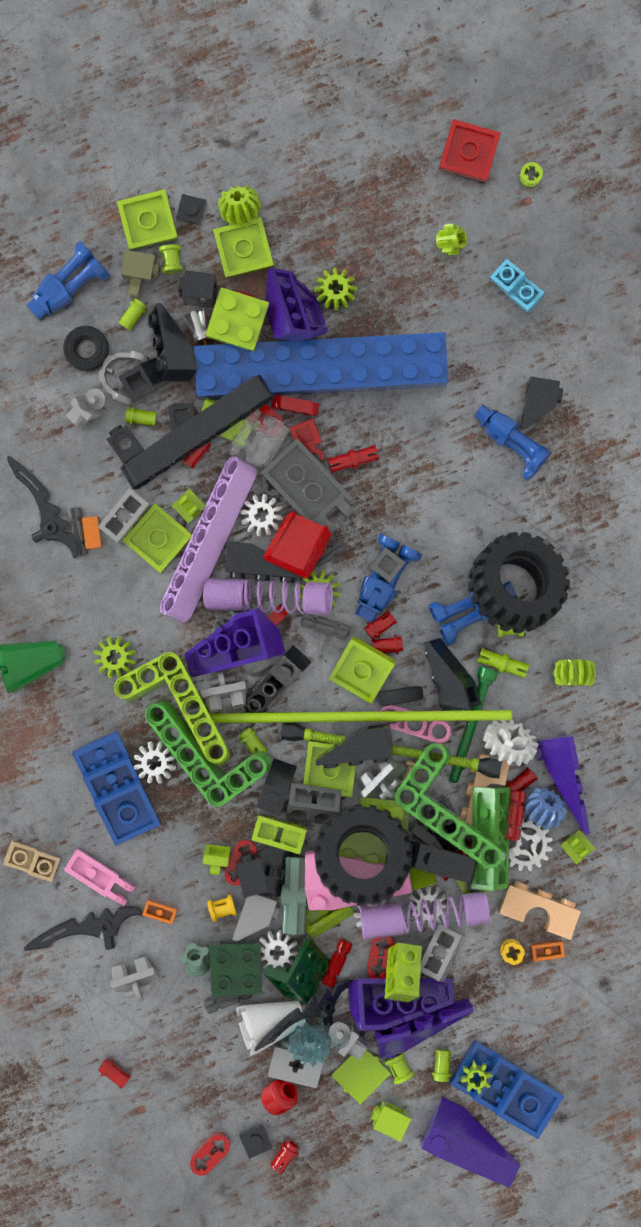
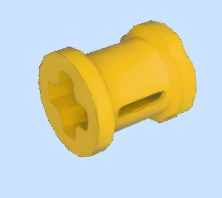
M232 894L221 900L207 901L213 922H217L218 918L233 915L235 917L238 915Z
M506 939L500 945V954L505 962L516 965L522 961L525 955L524 949L516 939ZM513 946L514 949H518L515 951L514 957H511L510 954H507L509 952V947Z

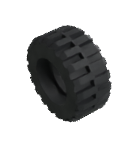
M510 532L506 536L501 535L493 542H490L472 563L473 567L468 575L472 580L468 583V591L473 592L474 595L470 599L473 605L477 604L480 608L477 611L480 616L485 615L488 617L489 620L487 622L492 626L498 624L500 625V630L506 632L513 628L514 633H522L525 630L530 632L544 625L562 608V604L566 602L568 597L566 591L570 588V581L566 579L569 575L568 568L562 565L564 561L562 555H557L554 552L555 547L551 543L545 544L543 542L544 538L538 535L532 538L531 533L522 532L519 536L517 532ZM514 564L528 571L536 583V600L522 601L510 595L501 582V566Z
M362 804L354 805V808L348 809L345 807L340 810L339 814H333L328 818L326 825H323L320 829L315 843V867L321 883L330 890V894L335 898L343 899L342 902L347 904L351 902L356 903L357 906H365V904L376 905L380 904V901L384 899L388 900L397 890L401 889L410 872L413 849L407 829L404 830L402 822L397 817L393 818L391 812L386 809L381 811L375 805L369 804V807H362ZM366 832L379 837L386 846L388 855L386 865L379 874L372 878L360 879L353 877L343 869L340 863V847L347 837L355 833Z

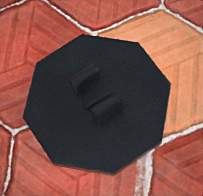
M268 845L255 854V856L260 855L268 884L269 892L262 894L279 897L281 896L282 886L285 883L286 857L295 856L293 852Z

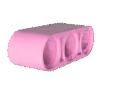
M387 705L381 709V711L389 709L411 711L395 705ZM408 721L390 723L391 729L436 743L445 742L451 734L450 726L444 721H421L422 725L416 731L409 729ZM437 724H442L446 730L441 738H435L432 735V729Z

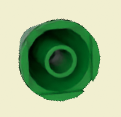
M56 641L0 644V674L7 693L15 692L63 665L62 659L66 658L63 645H57Z

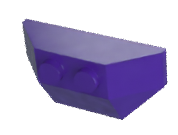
M269 268L265 301L269 302L267 316L274 338L298 342L326 334L328 328L315 295L303 283L297 280V276L292 271Z

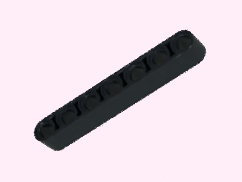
M261 375L254 376L124 463L120 469L133 490L139 489L269 403L274 396Z

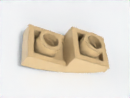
M11 840L3 865L52 882L60 858L32 846Z

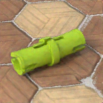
M482 648L477 663L498 669L500 673L505 671L524 679L530 665L529 663L512 659L508 654L504 653V655L485 648Z

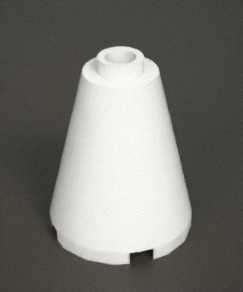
M299 1001L248 1004L236 1007L237 1016L242 1015L243 1021L239 1023V1027L247 1050L251 1049L250 1055L260 1053L306 1024V1019L290 1026L271 1044L258 1051L254 1050L259 1042L283 1018L296 1008H299L300 1012H302L305 1004L300 1005Z

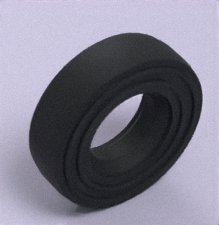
M79 326L71 330L66 336L63 351L66 360L74 368L81 371H91L103 364V361L108 356L109 345L104 334L97 328ZM90 339L95 343L96 350L91 357L83 358L78 355L76 347L81 340Z
M422 686L393 689L378 693L380 706L413 702L424 698Z

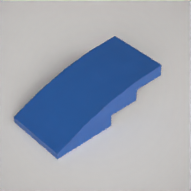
M118 730L72 751V755L83 775V780L94 800V805L115 846L161 825L144 784L139 777V773L134 769L135 765Z
M474 1039L449 1080L450 1085L471 1096L474 1101L492 1110L500 1118L539 1139L565 1097L539 1078ZM472 1060H475L476 1065L480 1066L485 1062V1072H492V1077L487 1078L490 1088L484 1086L481 1088V1094H478L477 1089L473 1088L468 1092V1082H461V1077L467 1076L463 1066L469 1068L472 1066ZM478 1072L473 1073L475 1082L480 1081Z

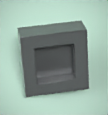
M385 547L370 569L390 583L406 562Z

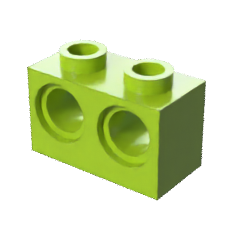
M259 813L251 840L300 854L307 827Z
M396 943L388 949L385 999L410 1002L419 997L422 946Z

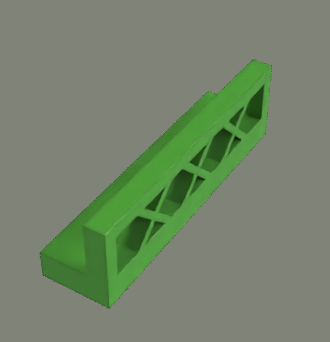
M473 787L472 826L504 849L505 860L496 868H487L478 862L471 889L496 891L508 888L509 840L505 838L506 829H509L507 820L510 806V787ZM472 834V848H475L478 844L477 837ZM494 849L487 851L486 857L489 862H498V852Z

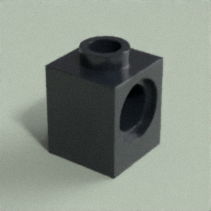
M127 425L115 427L109 432L110 436L106 439L123 464L144 451V448ZM124 437L131 439V446L126 450L119 449L118 446L120 439Z

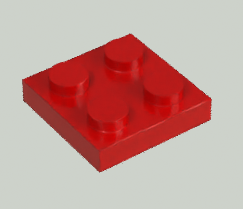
M453 119L439 169L487 182L501 132Z

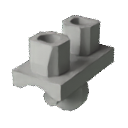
M94 388L87 391L86 395L74 397L70 402L73 408L66 415L67 418L75 426H79L82 422L86 424L92 419L102 417L107 412L103 408L107 403L105 392L99 388Z
M223 670L218 671L219 678L210 680L211 687L213 688L201 690L202 698L206 702L210 713L223 711L221 699L231 697L233 708L246 707V694L249 693L246 682L234 683L236 682L235 676L225 677Z
M391 757L388 758L387 762L376 763L381 771L378 775L375 771L369 770L360 778L365 787L361 791L364 798L373 796L382 800H386L387 797L396 799V792L401 784L398 779L408 769L403 763H396Z
M146 956L134 961L137 972L130 975L125 964L112 967L113 981H110L111 988L115 989L116 992H120L133 987V989L125 991L126 998L135 996L138 1002L143 1001V993L151 990L147 982L159 979L158 971L153 968L149 958Z
M339 1021L330 1026L328 1035L333 1043L338 1044V1053L344 1057L347 1053H350L359 1060L368 1046L366 1045L367 1040L359 1035L357 1026L352 1023L349 1029L346 1023Z

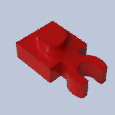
M314 418L289 427L294 441L298 438L311 454L317 453L321 461L325 459L323 450L316 445L322 442V438Z

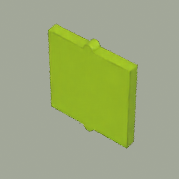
M367 1049L359 1060L350 1055L331 1076L343 1087L345 1093L348 1092L361 1105L391 1072L379 1061L377 1055L374 1056Z

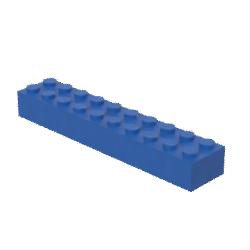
M445 332L313 339L298 342H259L254 352L230 344L194 346L197 365L196 391L198 400H205L206 397L209 399H221L257 375L263 377L273 395L281 396L446 387L448 384Z

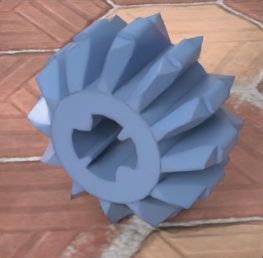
M545 786L541 789L536 787L532 790L523 804L525 807L524 814L529 816L528 821H533L536 827L542 826L544 830L554 829L559 826L567 813L565 809L567 804L561 801V795H556L554 789L549 791Z

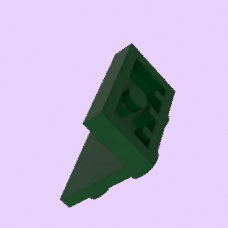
M306 938L290 970L279 966L277 969L268 965L263 975L283 996L307 1004L316 993L322 976L327 972L330 960L312 939Z
M210 941L212 997L261 994L260 944H221L220 941Z

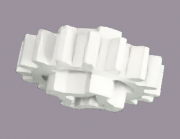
M493 720L492 724L488 725L483 737V741L486 742L485 748L492 749L490 754H497L500 762L507 760L508 765H511L512 762H515L518 766H521L522 762L527 765L530 760H533L537 752L538 743L535 742L536 736L529 735L530 729L524 730L522 723L514 724L513 720H510L509 723L505 720H500V722Z
M529 817L526 822L523 820L522 827H529L536 831L525 833L521 830V836L526 840H531L528 843L531 853L524 847L519 848L522 845L520 840L514 841L509 847V866L513 867L516 863L519 871H522L523 866L532 871L533 864H536L539 868L542 867L540 860L548 861L549 858L545 855V852L552 851V848L547 846V843L553 840L551 837L545 836L549 829L544 830L543 828L540 829L541 826L536 827L533 821H528ZM541 841V849L537 854L536 846ZM520 854L527 855L529 860H520L515 858V856Z

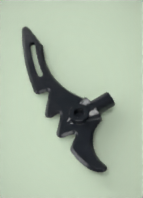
M8 456L7 461L15 477L30 490L38 505L40 530L31 535L33 541L38 543L44 538L47 541H60L70 549L73 558L76 559L79 553L76 538L73 533L64 532L69 522L56 517V514L61 511L60 507L46 502L45 499L49 497V492L24 466ZM18 470H20L32 481V483L38 488V491H36L35 488L21 474L18 473Z
M124 906L119 907L115 915L112 916L110 910L105 908L97 919H95L94 913L90 912L79 925H77L75 919L65 921L32 940L24 947V950L46 948L55 941L71 935H90L103 938L105 950L114 949L113 936L118 935V929L122 922L131 916L142 915L143 911L137 907ZM64 928L67 929V931L56 935L45 943H40V941Z
M348 979L337 983L332 994H330L328 988H325L317 1002L314 996L311 997L302 1012H300L299 1008L294 1009L270 1030L254 1050L258 1051L271 1044L290 1026L307 1018H323L324 1025L331 1026L334 1023L332 1014L335 1012L336 1001L340 994L348 988V984L354 980Z

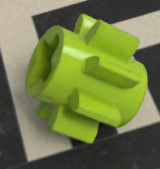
M454 223L444 224V230H439L437 233L436 244L442 250V253L459 255V249H463L467 244L466 232L461 229L460 225L455 226Z
M472 1060V1066L469 1068L463 1066L467 1076H462L461 1082H468V1092L473 1088L477 1089L478 1094H481V1088L484 1086L490 1088L487 1078L492 1077V1072H485V1062L480 1066L476 1065L475 1060ZM478 1072L480 1081L475 1082L473 1073Z

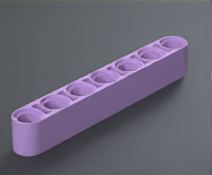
M236 456L229 458L225 463L160 605L162 614L183 623L191 618L204 590L205 582L209 579L255 480L257 470L253 465Z

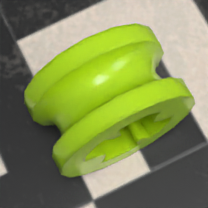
M535 162L525 164L520 172L521 183L527 187L537 186L543 176L541 166ZM529 169H533L534 174L538 175V178L534 177L533 180H528L529 177L525 175V171L528 173Z

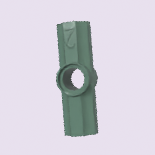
M286 857L285 883L281 891V903L284 906L283 933L304 935L306 932V909L308 908L305 893V857Z

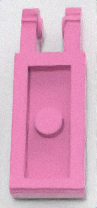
M77 848L64 868V871L104 897L108 896L123 906L127 900L123 895L111 890L113 885L117 883L130 892H133L136 888L124 878L119 877L120 874Z

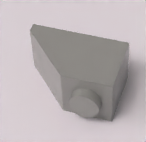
M266 894L246 897L232 940L239 941L269 926L271 919L276 921L280 906L276 905L278 898Z

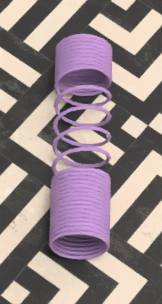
M209 578L205 582L203 600L207 610L244 612L247 609L253 610L249 607L251 588L248 579ZM261 580L258 581V604L255 609L260 607L263 612H268L272 607L276 613H280L285 607V610L292 614L298 608L301 614L306 613L310 615H328L331 612L333 591L330 583L307 582L305 584L302 600L304 612H302L298 604L300 598V583L298 581L295 585L296 604L292 611H289L286 606L288 584L286 581H284L282 586L283 605L279 611L273 605L275 582L272 580L270 583L269 594L271 603L269 608L264 610L261 606L263 583Z
M481 891V893H466V895L462 894L460 897V920L454 900L450 895L447 898L446 919L440 900L437 897L435 898L433 922L427 902L423 899L421 901L420 924L412 901H409L407 927L399 902L360 907L363 939L403 935L404 929L409 934L410 904L419 932L423 931V903L425 904L433 931L436 929V902L439 904L445 928H449V900L452 902L460 928L462 926V899L467 926L489 924L490 912L487 894L485 891Z

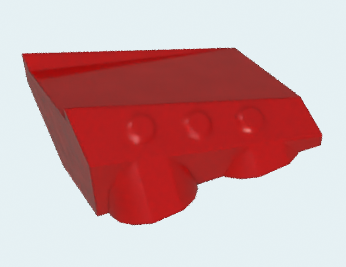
M293 511L284 518L263 558L307 579L313 573L318 559L325 554L327 543L332 534L327 525L317 524L297 515Z

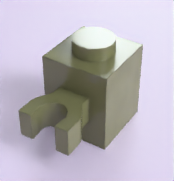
M125 250L121 276L125 280H131L128 290L129 297L140 299L142 283L153 284L154 278L159 276L160 263H157L155 255Z

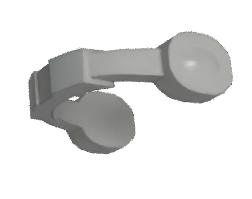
M132 350L130 353L109 355L103 361L101 371L99 370V381L105 390L112 395L113 400L127 406H131L133 400L113 391L109 387L107 372L113 374L114 369L109 367L119 359H131L141 363L149 361L150 358Z

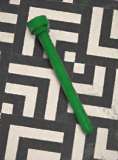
M479 666L477 676H479L478 681L480 683L477 691L481 705L471 708V710H482L489 685L492 686L493 681L496 682L499 672ZM467 721L457 757H463V759L467 757L478 721ZM455 765L452 767L449 777L450 782L457 783L459 781L463 766Z

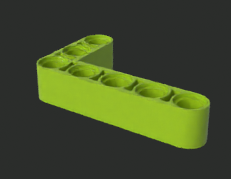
M172 652L164 653L116 680L114 691L118 697L127 702L135 701L167 683L207 760L215 765H223L229 760V748L184 662L178 655ZM172 659L177 660L176 668L172 671H167V662ZM153 671L155 673L154 680L150 683H145V674ZM182 681H187L189 684L187 691L178 693V684ZM127 683H132V692L128 695H123V686ZM193 703H199V712L195 715H190L188 712L189 706ZM211 725V734L207 737H201V727ZM215 747L223 748V755L220 759H213L211 756L212 750Z

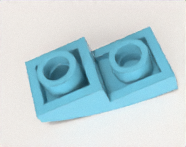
M508 259L490 276V279L528 314L545 296V292L526 278L525 273Z

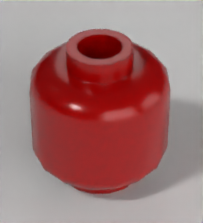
M276 1079L266 1085L261 1093V1101L264 1108L270 1114L280 1116L294 1108L298 1102L296 1086L292 1082Z

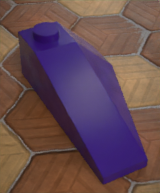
M257 608L235 614L227 623L214 630L213 634L201 640L184 655L190 676L196 677L283 655L285 650L280 630Z
M562 734L538 739V747L536 749L537 760L542 761V765L561 798L567 804L566 806L584 835L590 834L585 803L583 799L580 800V795L583 791L579 775H575V770L579 769V763L573 736Z
M420 978L419 997L410 1002L385 999L386 979H356L348 984L349 1009L359 1031H383L454 1004L452 978H446L444 982L434 978Z
M468 998L454 1001L452 1005L389 1029L373 1031L380 1058H394L399 1053L408 1051L474 1012L472 1004Z
M442 1096L420 1139L421 1149L442 1160L510 1188L521 1166L520 1163L488 1133L465 1107Z

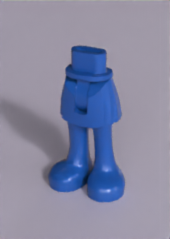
M82 241L75 244L73 257L55 275L48 273L37 291L32 295L34 299L26 305L39 320L47 313L50 315L52 312L72 302V295L91 278L97 277L101 280H106L111 276ZM88 262L79 274L65 285L63 284L79 266Z
M484 404L474 415L481 422L480 427H485V432L500 447L504 445L524 459L526 466L522 476L525 480L529 481L552 454L547 447L541 446L518 431L519 423L495 409L491 411Z
M380 534L378 538L381 552L386 547L395 553L400 545L399 542L383 534ZM402 545L398 557L406 563L390 583L386 580L382 581V577L374 571L370 576H365L357 602L360 605L355 614L373 622L377 613L381 614V611L396 595L397 591L394 588L404 568L410 562H418L422 554Z
M511 582L504 583L503 586L506 591L518 599ZM473 592L463 600L450 605H442L439 602L428 604L430 613L437 624L462 611L475 608L471 613L439 626L440 634L447 646L453 645L456 642L457 634L467 626L481 620L485 622L489 620L488 617L485 615L481 617L477 612L480 608L477 604L473 605L470 599L474 595Z

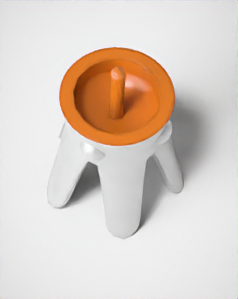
M205 307L198 315L195 311H192V319L189 316H181L193 335L194 343L203 341L204 345H207L205 340L209 338L206 337L208 323Z

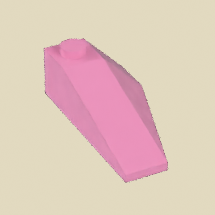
M306 851L305 893L309 910H336L357 905L356 903L350 902V904L342 902L343 899L335 898L330 894V890L323 886L319 874H317L315 851ZM339 856L343 869L349 875L360 879L376 876L386 865L381 862L377 864L363 862L362 858L354 856V859ZM410 872L401 889L397 890L392 897L412 893Z

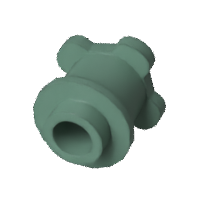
M195 943L188 944L186 952L180 956L181 963L185 965L187 973L191 976L199 977L206 974L210 968V961L207 958L210 954L209 949L196 946Z

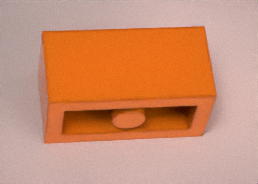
M99 517L82 518L86 549L103 548L101 529L98 528L100 524Z
M148 898L142 916L172 925L178 908Z
M561 939L530 944L534 962L565 957L563 941Z

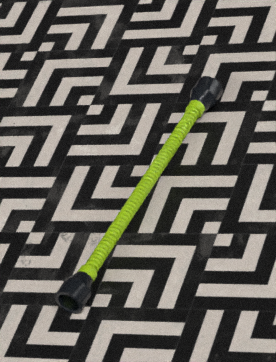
M297 722L283 723L281 740L292 742L314 739V741L320 740V742L337 744L346 738V736L342 735L336 736V734L330 735V733L327 734L320 731L314 732V730L306 728ZM393 746V755L399 754V756L415 757V759H419L425 751ZM432 752L431 757L434 761L440 762L443 754ZM452 755L447 765L466 766V768L469 767L473 771H478L486 777L499 779L502 761L500 762L498 758L493 757L463 759V757L460 758L459 756Z

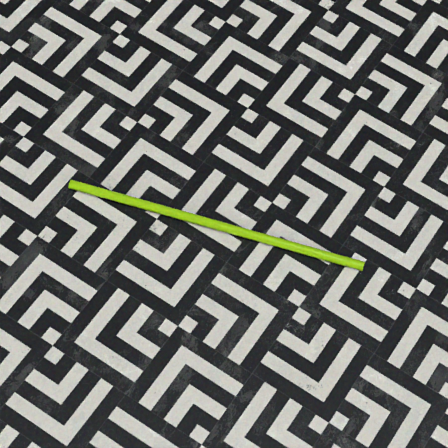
M512 710L210 713L215 723L512 720Z

